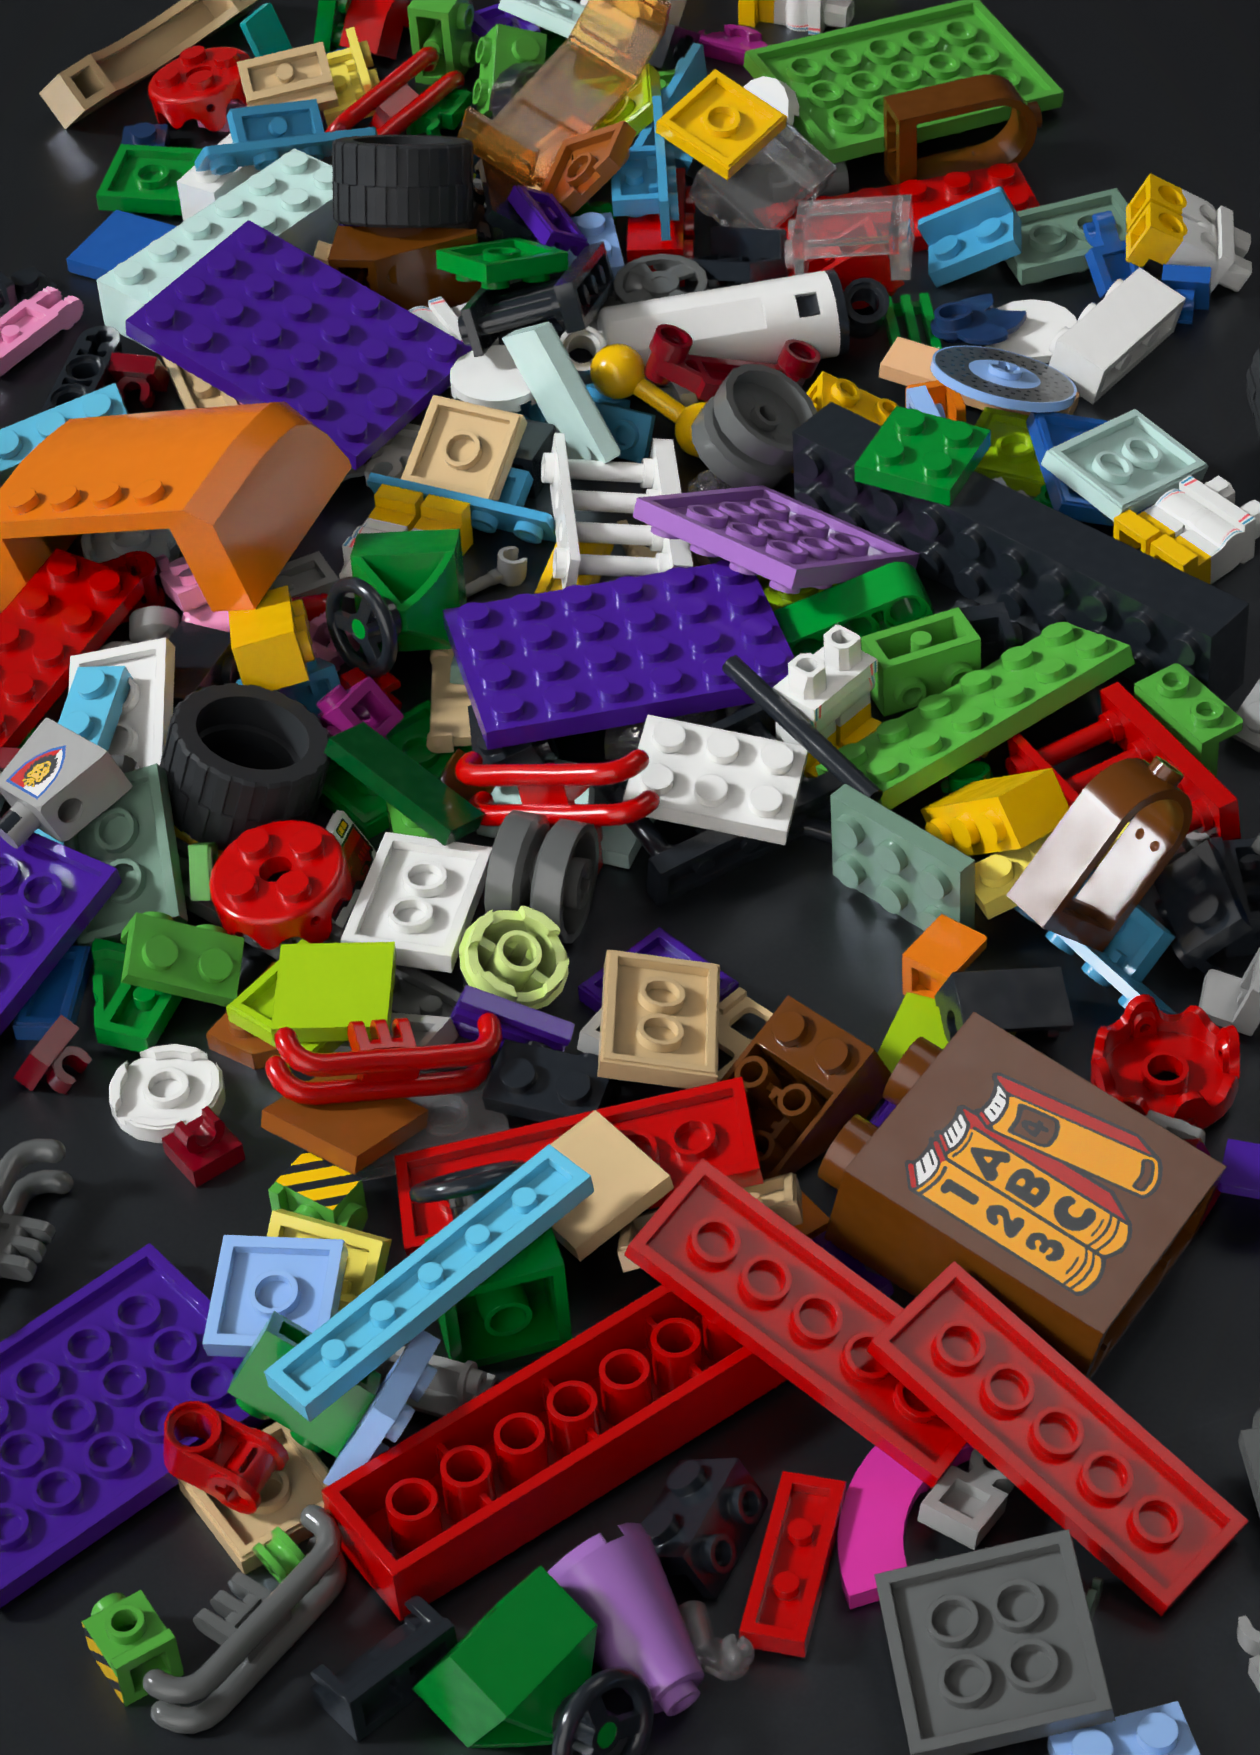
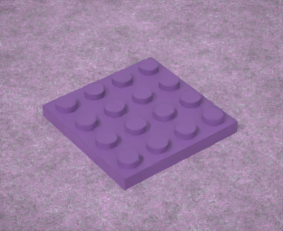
M764 485L638 497L632 516L651 525L650 531L659 537L684 540L690 543L689 549L692 552L706 557H721L730 561V569L745 575L763 576L770 580L769 586L771 588L789 594H798L801 588L808 587L826 590L832 587V584L843 583L892 562H906L916 569L920 555L917 552Z

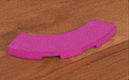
M967 1443L951 1465L956 1467L970 1460L974 1448ZM876 1446L868 1453L856 1471L846 1492L840 1512L838 1565L842 1589L849 1609L880 1601L874 1574L907 1567L904 1554L907 1519L920 1493L926 1492L930 1488Z

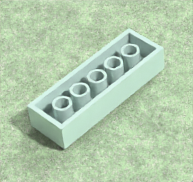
M294 148L192 217L187 218L183 223L159 239L151 242L147 247L126 261L119 263L115 268L96 280L105 326L115 328L119 334L142 345L126 335L125 320L248 220L314 257L318 240L328 244L333 243L337 226H339V223L333 219L332 166Z

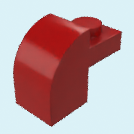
M352 0L346 14L339 46L350 47L346 29L354 27L358 41L367 40L372 55L396 60L403 28L410 29L407 7L411 1Z

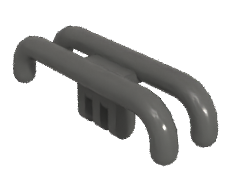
M36 1138L21 1142L11 1148L0 1160V1277L24 1282L31 1281L37 1271L35 1263L42 1261L47 1251L45 1245H49L56 1234L54 1226L50 1223L23 1217L22 1215L29 1202L38 1195L44 1193H68L73 1188V1177L65 1171L44 1169L29 1173L17 1182L16 1180L21 1171L30 1164L37 1162L59 1163L66 1155V1148L58 1140Z
M314 1504L308 1505L302 1510L300 1521L315 1536L309 1539L307 1543V1555L273 1591H270L247 1575L237 1572L228 1581V1586L242 1601L224 1590L218 1591L210 1600L214 1610L225 1619H222L206 1608H202L193 1618L195 1626L204 1635L221 1645L199 1670L185 1677H175L160 1669H153L145 1674L143 1688L149 1695L159 1699L151 1707L150 1714L157 1725L174 1733L195 1734L214 1727L240 1703L339 1596L346 1584L348 1565L341 1550L342 1533L338 1522L324 1508ZM209 1694H211L201 1704L193 1707H182L180 1705H177L188 1704L197 1700H201L207 1697Z

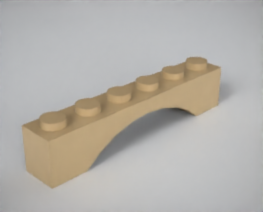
M180 0L129 35L97 52L89 54L60 72L39 94L64 129H67L180 57L179 55L183 50L199 45L243 17L261 0Z

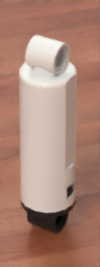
M834 269L604 307L598 313V331L590 326L585 330L569 334L565 331L560 340L567 353L576 348H584L592 354L593 358L600 349L607 345L615 343L625 344L634 348L640 354L646 366L651 354L649 344L657 326L670 324L683 329L692 337L693 344L688 353L690 355L776 364L785 342L795 339L812 345L820 353L821 359L848 354L849 336L865 339L873 336L880 330L889 308V294L879 281L872 278L853 280L843 290L838 274ZM857 301H864L872 306L875 313L868 316L860 315L853 309L851 304ZM572 360L584 384H591L590 366L592 360L586 363H578ZM645 376V379H647L648 381H650L651 383H653V384L656 385L657 387L664 386V385H661V384H657V383L652 382L651 380H649V379Z

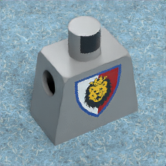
M46 717L0 774V792L11 806L0 818V836L16 849L37 829L60 842L69 841L126 794L133 786L107 750Z

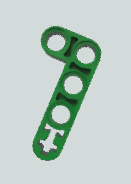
M906 562L888 563L773 611L794 657L800 653L815 654L824 646L823 635L835 625H841L858 634L861 638L862 636L935 614L916 569Z

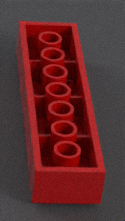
M660 1285L321 1490L324 1507L338 1522L342 1533L341 1550L401 1622L404 1620V1617L411 1613L404 1603L414 1595L420 1596L428 1604L432 1603L788 1379L664 1285Z

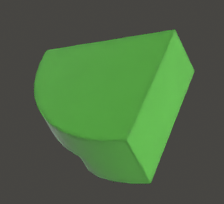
M198 842L188 845L191 901H210L209 882L211 870L218 858V845H216V842Z

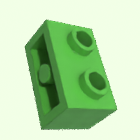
M412 0L407 7L412 54L414 55L422 48L432 46L436 48L440 56L439 62L433 71L426 72L423 70L415 76L416 83L432 85L443 75L454 70L460 71L465 76L469 68H473L476 63L477 43L472 41L471 31L474 19L473 5L469 4L468 0Z
M959 607L861 637L862 651L878 660V671L874 674L876 683L875 687L870 691V697L884 717L917 707L924 698L940 694L959 683L961 677L965 674L981 670V638Z

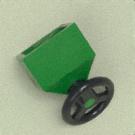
M460 529L357 534L350 555L352 577L338 580L331 587L326 600L328 631L343 661L351 669L358 667L373 679L383 677L392 669L398 651L452 649L444 628L443 610L461 607L467 603ZM347 593H354L356 613L354 614L341 611L342 601ZM345 631L351 633L353 638L360 643V652L365 654L367 661L354 650Z
M522 1160L503 1161L441 1175L415 1184L410 1189L409 1195L413 1202L419 1204L449 1200L454 1220L526 1162ZM552 1227L437 1319L449 1359L462 1363L470 1360L476 1362L478 1367L556 1348L572 1339L565 1266ZM431 1236V1237H429V1238H426V1239H425V1243H426L429 1239H431L433 1236Z
M541 1565L505 1595L412 1688L467 1748L527 1747L552 1744V1755H572L573 1750L582 1755H605L615 1747L618 1740L629 1737L620 1755H643L653 1727V1698L650 1688L642 1676L634 1670L625 1667L608 1668L592 1676L597 1624ZM614 1688H623L628 1691L632 1698L633 1710L616 1715L606 1710L601 1695Z

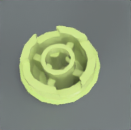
M520 906L518 911H488L465 930L459 946L460 969L464 987L469 985L533 1009L548 1006L563 991L569 974V958H567V952L558 937L561 932L560 928L544 913L527 906Z

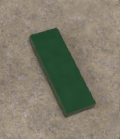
M365 722L329 738L324 751L328 757L442 845L446 846L479 829L484 813Z

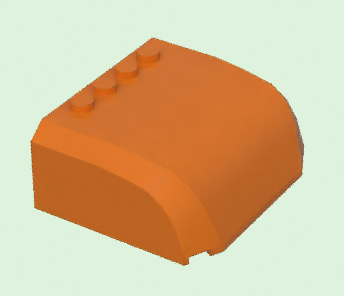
M285 401L69 419L37 445L20 462L0 488V612H3L56 548L67 551L78 534L170 529L212 612L254 610L352 468V465L347 456L325 432Z

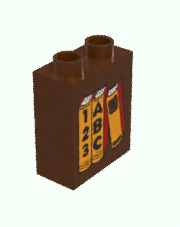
M973 1012L944 1049H941L924 1037H919L911 1044L896 1065L884 1089L883 1098L896 1107L880 1127L875 1126L857 1114L844 1125L830 1145L820 1165L818 1177L838 1189V1193L824 1239L831 1241L833 1245L915 1297L955 1261L1076 1369L1091 1380L1197 1234L1226 1166L986 1018Z

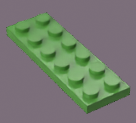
M1068 622L1051 624L1044 628L1042 634L1022 646L1006 650L997 661L981 670L965 674L956 685L940 694L924 698L915 709L899 718L881 723L874 733L857 743L842 746L838 750L883 791V795L878 803L891 810L1134 665L1131 646L1105 635L1074 626ZM822 764L816 766L818 776L828 772Z

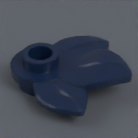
M992 294L973 296L959 302L946 303L936 308L934 319L931 321V332L935 337L950 344L961 342L975 345L997 344L1007 340L1009 334L1017 331L1023 325L1027 318V312L994 308Z

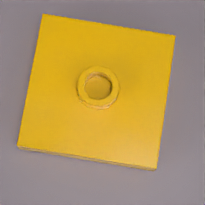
M714 69L656 121V133L728 181L786 127L787 116Z

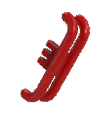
M432 46L422 48L343 111L325 132L350 130L375 110L376 112L368 127H376L377 135H400L456 88L462 90L465 78L460 71H450L418 95L407 83L423 70L426 72L433 71L440 58L436 48Z
M641 749L633 750L628 755L611 762L580 764H483L481 755L478 752L470 751L465 753L455 765L457 779L466 785L478 787H518L522 804H494L492 795L487 791H479L471 797L468 802L484 813L480 824L482 826H501L504 818L512 810L546 815L550 826H554L560 818L594 824V826H620L645 818L656 810L660 804L658 794L652 790L643 791L635 798L615 804H575L574 800L590 786L611 785L623 782L645 770L649 764V756Z
M488 1012L478 1018L477 1028L479 1037L473 1042L417 1046L408 1018H395L393 1020L392 1032L394 1038H391L385 1019L371 1021V1039L368 1038L363 1021H351L348 1024L347 1032L352 1051L314 1053L301 1045L295 1030L290 1027H282L274 1035L275 1046L280 1056H271L265 1063V1071L273 1088L284 1098L306 1105L461 1094L475 1090L486 1081L491 1070V1057L497 1053L502 1042V1028L499 1018L495 1014ZM289 1066L307 1076H358L354 1079L304 1081L293 1075ZM467 1066L458 1071L419 1074L420 1070Z

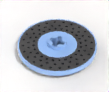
M966 345L945 347L934 353L930 365L931 372L935 378L948 388L974 400L1011 410L1039 413L1065 410L1074 403L1077 392L1075 384L1057 369L1030 357L995 348Z

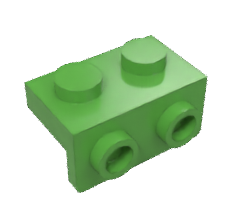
M497 23L484 37L479 39L475 59L476 63L480 64L479 79L475 82L472 93L473 105H477L476 120L486 122L492 115H495L492 106L493 93L509 88L511 89L510 98L512 106L517 114L516 120L535 123L541 118L547 34ZM524 62L535 64L524 68L513 80L497 82L501 74L514 64Z
M1177 663L1134 683V698L1217 778L1219 742L1243 730V719L1183 666Z
M136 912L121 934L120 942L126 944L121 983L227 1007L237 998L245 938L230 935L224 928L216 925L202 924L192 926L175 922L170 915L162 912Z

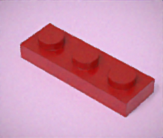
M788 1471L782 1472L739 1629L740 1646L806 1657L838 1532L840 1512L846 1495V1481Z

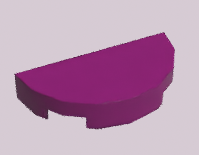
M727 24L724 25V31L713 32L705 35V29L697 32L701 34L698 43L703 44L705 57L744 66L745 51L768 46L762 41V34L746 26Z

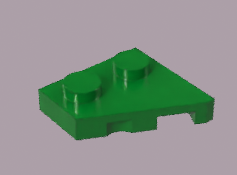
M95 938L92 942L95 974L93 975V993L96 1003L94 1007V1028L98 1043L135 1052H141L155 1046L183 997L121 983L126 945Z

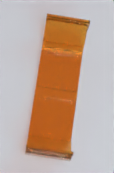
M589 0L568 39L493 120L470 106L466 109L458 138L471 140L473 142V154L525 186L534 188L538 186L542 188L563 140L593 131L637 82L640 73L653 55L666 31L672 3L667 0Z

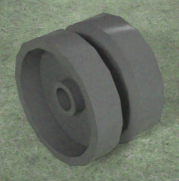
M744 364L730 372L719 386L715 396L711 397L699 411L691 425L692 442L700 459L709 470L731 487L764 485L770 489H775L781 485L793 470L792 431L816 414L817 410L811 398L799 384L781 371L762 364Z
M512 810L504 818L496 834L490 854L485 881V913L493 910V912L498 910L518 911L520 906H527L544 913L560 928L561 932L558 937L562 943H573L580 935L588 917L597 880L599 842L594 824L560 818L551 828L546 815Z

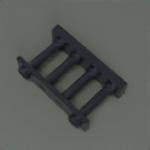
M604 241L585 246L566 271L551 273L549 281L538 283L520 281L512 283L508 288L504 289L480 288L460 310L462 316L458 317L460 336L465 345L471 344L474 358L484 355L504 330L556 318L558 322L564 321L567 334L585 330L614 291V276Z
M757 703L743 705L732 715L708 726L776 740L774 738L776 721ZM829 771L815 778H807L803 774L786 844L803 836L805 830L803 825L807 820L806 815H813L831 821L830 795L843 786V784ZM628 780L611 785L590 786L588 804H615L623 802ZM649 817L626 824L651 856L648 859L646 892L658 907L783 846L781 844L693 826L692 828L698 835L676 845L667 842Z

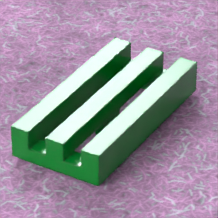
M929 292L919 293V301L911 302L910 294L900 295V303H892L891 296H889V308L885 315L884 323L890 348L896 338L900 337L896 320L897 316H904L909 340L921 343L915 315L921 314L928 346L942 349L940 339L931 332V321L934 319V313Z

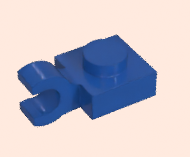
M1111 211L1093 214V222L1083 225L1086 240L1093 246L1085 254V258L1099 298L1105 297L1109 288L1116 280H1126L1139 268V266L1126 261V240L1120 241L1115 218Z

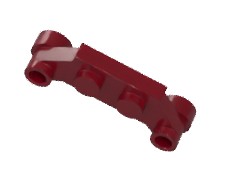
M661 324L657 326L649 344L651 354L645 366L644 375L652 382L661 385L673 382L695 393L699 400L707 402L711 397L715 396L719 386L730 372L744 364H762L781 371L802 388L806 378L813 376L821 356L812 345L795 339L785 342L776 364L690 355L688 353L693 344L692 337L677 326Z

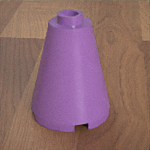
M628 1522L618 1525L624 1536L607 1543L602 1534L599 1533L567 1553L548 1573L597 1624L593 1662L602 1670L612 1667H625L634 1670L644 1678L650 1688L654 1704V1714L664 1711L667 1716H674L687 1709L698 1699L700 1691L697 1687L704 1678V1672L650 1535L646 1533L640 1523Z

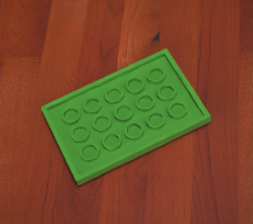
M960 0L745 51L744 67L754 79L763 76L775 78L786 83L795 92L799 103V117L794 115L793 126L797 128V131L826 165L884 152V96L984 74L998 75L1008 79L1013 83L1026 103L1036 101L1041 112L1062 107L1064 91L980 0ZM998 106L917 124V144L990 124H999L1009 120L1012 107Z

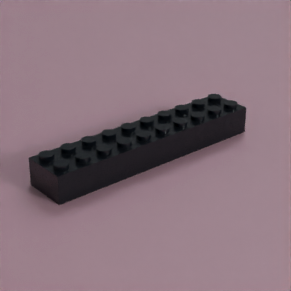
M833 402L828 403L792 431L795 499L919 553L916 571L923 576L981 605L1004 602L1010 620L1018 621L1019 624L1039 634H1042V630L1051 624L1068 622L1074 626L1130 645L1135 664L1119 674L1135 683L1177 663L1183 666L1223 702L1243 685L1249 603L976 471L972 473L951 506L856 482L854 465L882 426Z

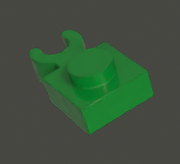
M456 88L406 129L407 135L427 133V135L441 136V129L454 130L473 108L472 92Z

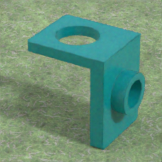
M271 3L261 5L240 23V27L255 57L293 49Z

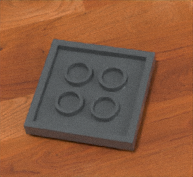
M1069 1529L874 1574L911 1755H968L1116 1721Z

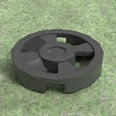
M648 255L628 262L617 272L613 282L614 297L616 302L620 301L621 304L693 293L680 291L679 281L684 279L698 281V286L694 292L708 290V280L705 270L693 260L680 255ZM653 265L656 271L652 272L648 266Z

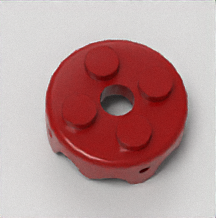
M203 46L189 47L180 53L178 59L161 68L152 77L148 85V95L159 124H167L168 120L171 126L176 129H180L187 120L196 119L209 131H219L224 128L226 123V108L231 100L237 99L240 104L247 105L237 62L251 59L247 52L233 47L205 49ZM209 104H213L211 108L207 107Z
M298 820L275 821L244 831L217 858L211 870L209 882L212 902L227 933L238 937H243V934L254 939L262 948L268 950L275 949L281 942L292 937L303 938L311 944L323 943L329 938L332 931V913L336 903L339 900H351L353 894L349 863L336 837L322 826ZM288 871L281 875L277 881H267L270 876L277 872Z
M1141 994L1130 1000L1123 1015L1115 1023L1109 1026L1103 1025L1098 1029L1091 1061V1084L1145 1117L1152 1110L1171 1118L1184 1120L1190 1125L1204 1129L1221 1119L1233 1105L1238 1093L1240 1079V1040L1234 1025L1231 1024L1220 1029L1212 1022L1207 1013L1196 1005L1189 1006L1184 1012L1179 1014H1166L1158 1009L1152 996ZM1162 1071H1170L1179 1077L1171 1081H1162L1151 1075L1159 1074Z

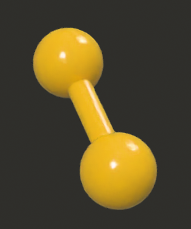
M615 343L600 349L594 356L590 366V376L595 388L602 395L612 399H624L634 394L676 423L675 436L679 446L689 455L700 458L692 442L691 425L707 402H698L686 407L645 379L644 361L640 354L628 345Z

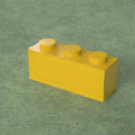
M288 585L268 590L254 610L228 611L231 648L243 685L251 684L274 691L309 681L307 663L315 661L312 648L313 642L309 631L310 624L303 600L292 601Z
M1048 768L974 781L920 810L926 821L925 831L967 856L1022 849L1051 833L1070 807L1053 769Z

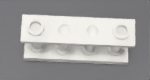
M554 433L551 453L544 452L542 456L541 480L542 483H550L557 547H555L553 554V578L561 579L562 589L571 585H577L578 574L637 577L665 572L676 567H693L691 550L689 549L690 543L681 539L659 537L650 531L651 525L576 522L574 510L633 514L638 497L681 493L672 439L653 438L650 458H642L641 463L616 461L603 463L598 460L568 459L565 434ZM570 479L640 483L641 488L648 489L646 494L572 490ZM578 542L649 546L650 551H657L655 558L580 554Z

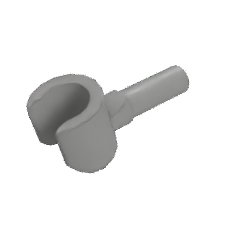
M515 546L501 548L498 551L497 568L488 571L487 574L465 585L466 598L498 583L506 586H519L526 577L527 558L518 560L519 549Z

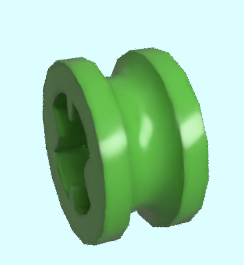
M277 1526L271 1531L272 1539L268 1544L262 1545L257 1543L252 1549L265 1568L280 1584L305 1558V1555L293 1540Z

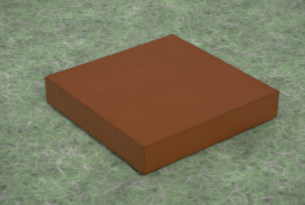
M358 1075L314 1077L309 1081L354 1079ZM282 1097L262 1109L261 1127L352 1174H356L427 1127L429 1110L406 1098L306 1105L298 1104Z

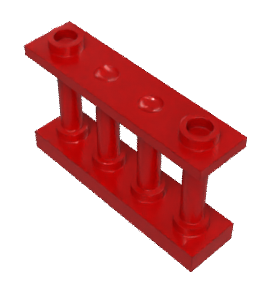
M1119 682L1100 690L1102 714L1098 716V722L1038 750H1035L1020 733L1007 740L1009 757L1006 758L1005 765L1008 775L1052 768L1069 807H1071L1086 785L1110 765L1129 758H1140L1150 764L1158 756L1184 775V778L1177 787L1190 798L1192 803V821L1187 834L1197 830L1199 833H1206L1210 838L1222 837L1223 841L1241 839L1238 799ZM1106 741L1111 744L1117 743L1124 750V752L1065 780L1053 768V766Z

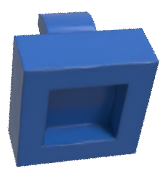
M1163 264L1161 282L1186 298L1177 323L1192 324L1194 309L1209 310L1212 267Z

